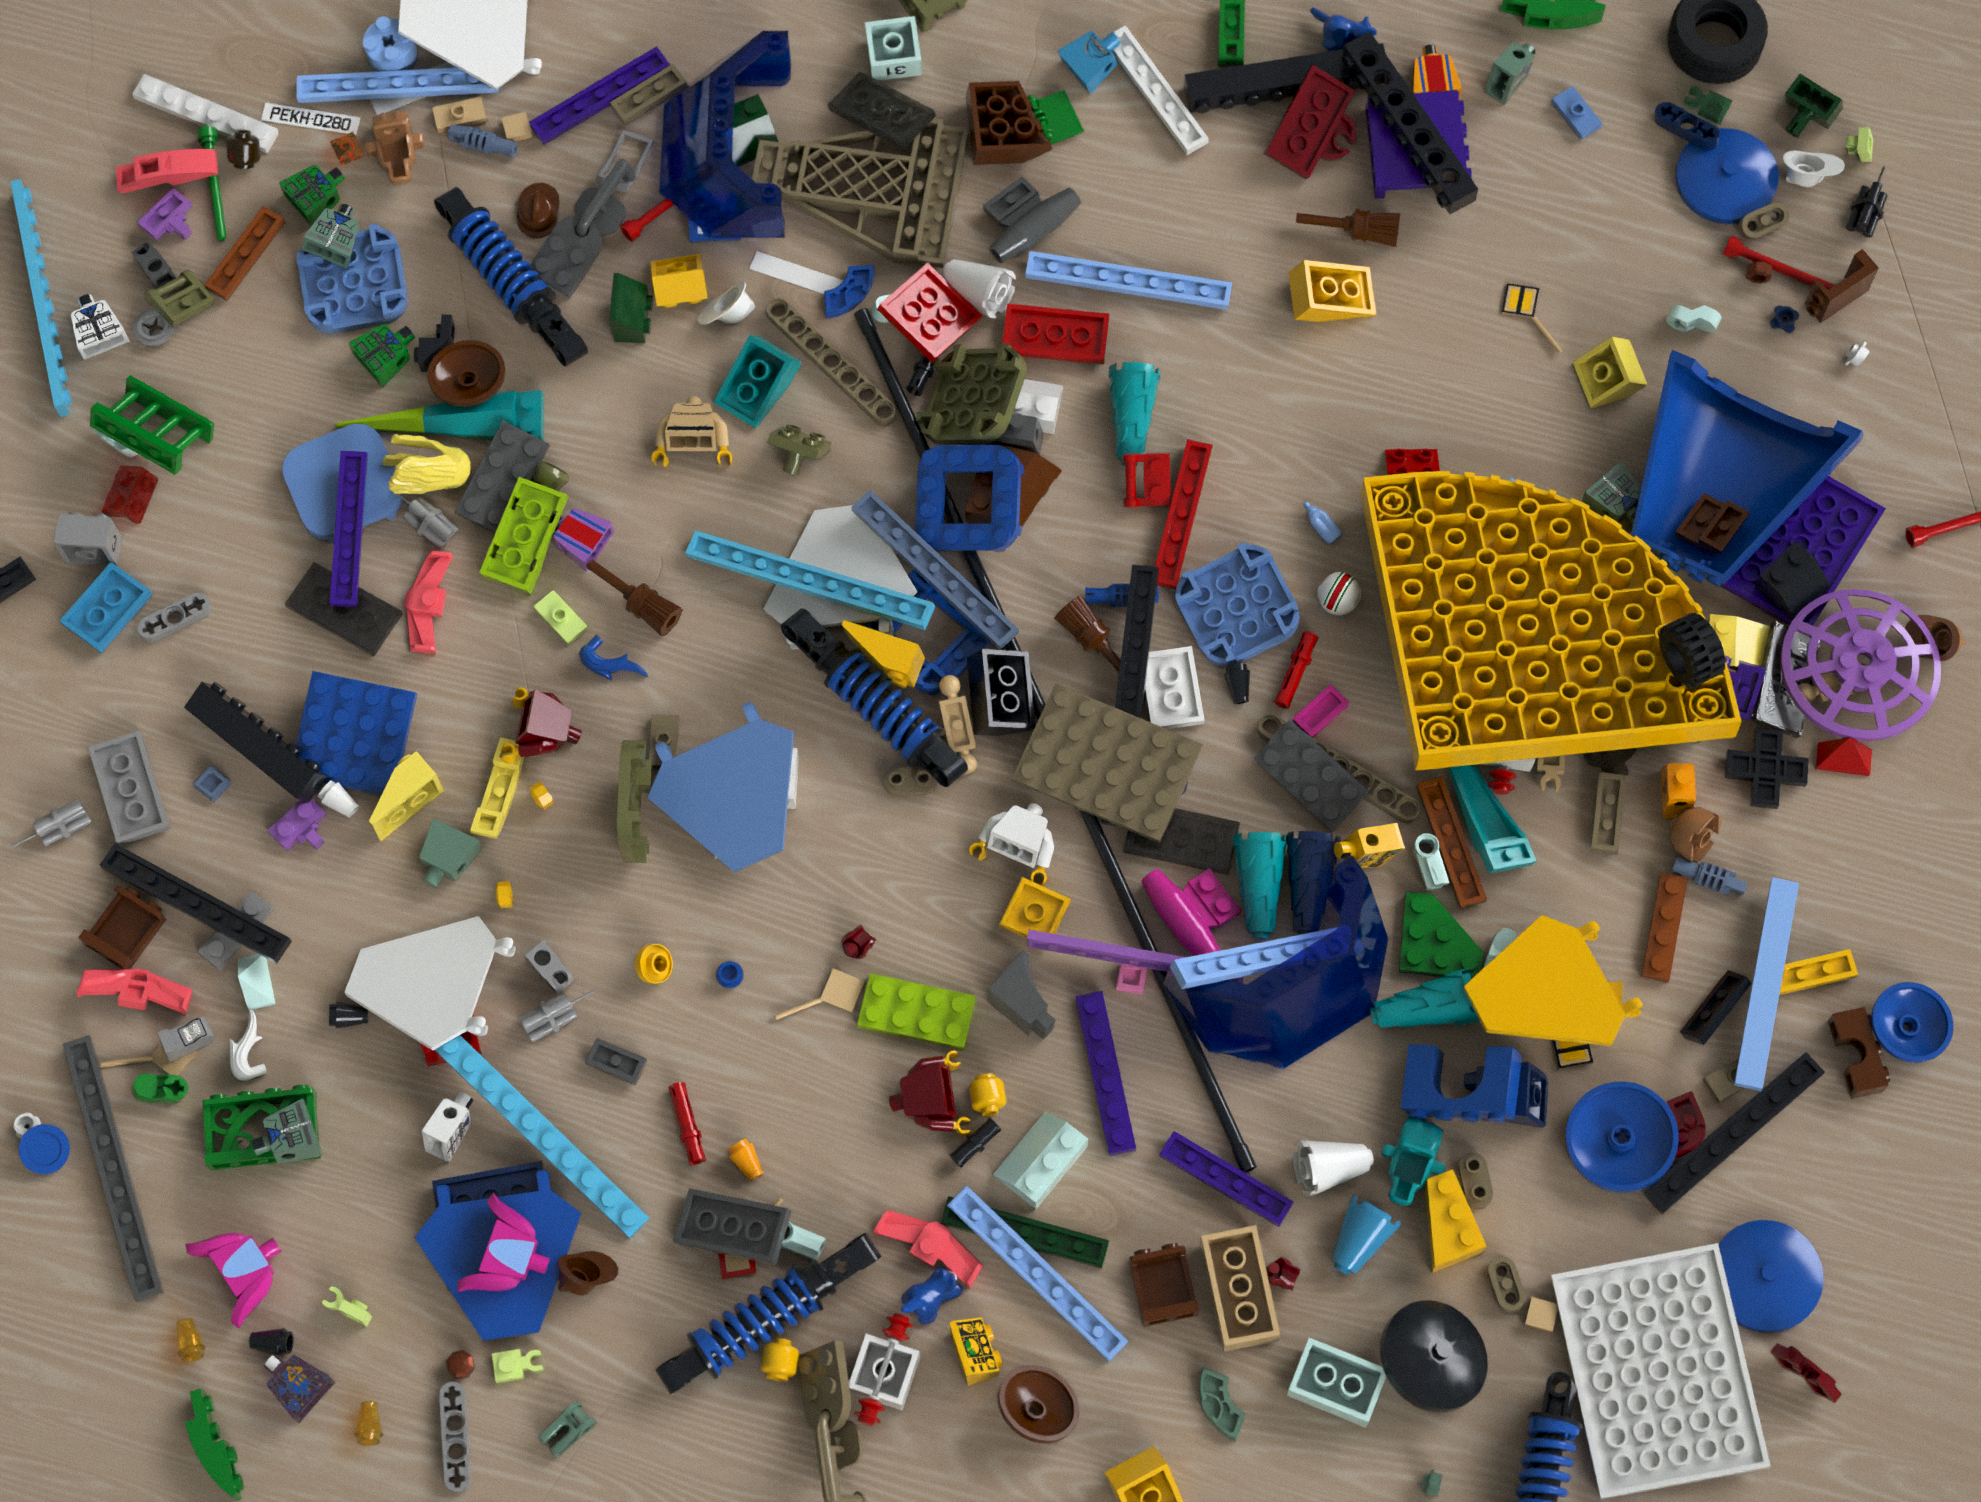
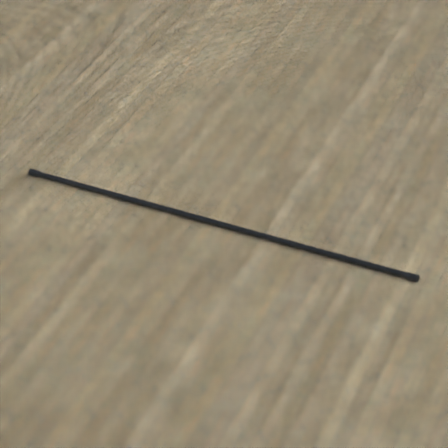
M867 308L860 309L855 312V319L869 344L921 459L922 454L926 450H930L924 434L921 432L919 423L916 421L914 412L880 340L869 310ZM945 483V515L950 524H964ZM962 551L981 594L1006 617L977 551ZM1016 637L1005 645L1007 650L1022 651ZM1031 672L1034 711L1039 720L1046 703ZM1079 809L1141 948L1158 952L1098 818ZM1151 969L1230 1142L1237 1164L1244 1173L1250 1172L1257 1165L1248 1145L1242 1138L1169 974L1166 971Z

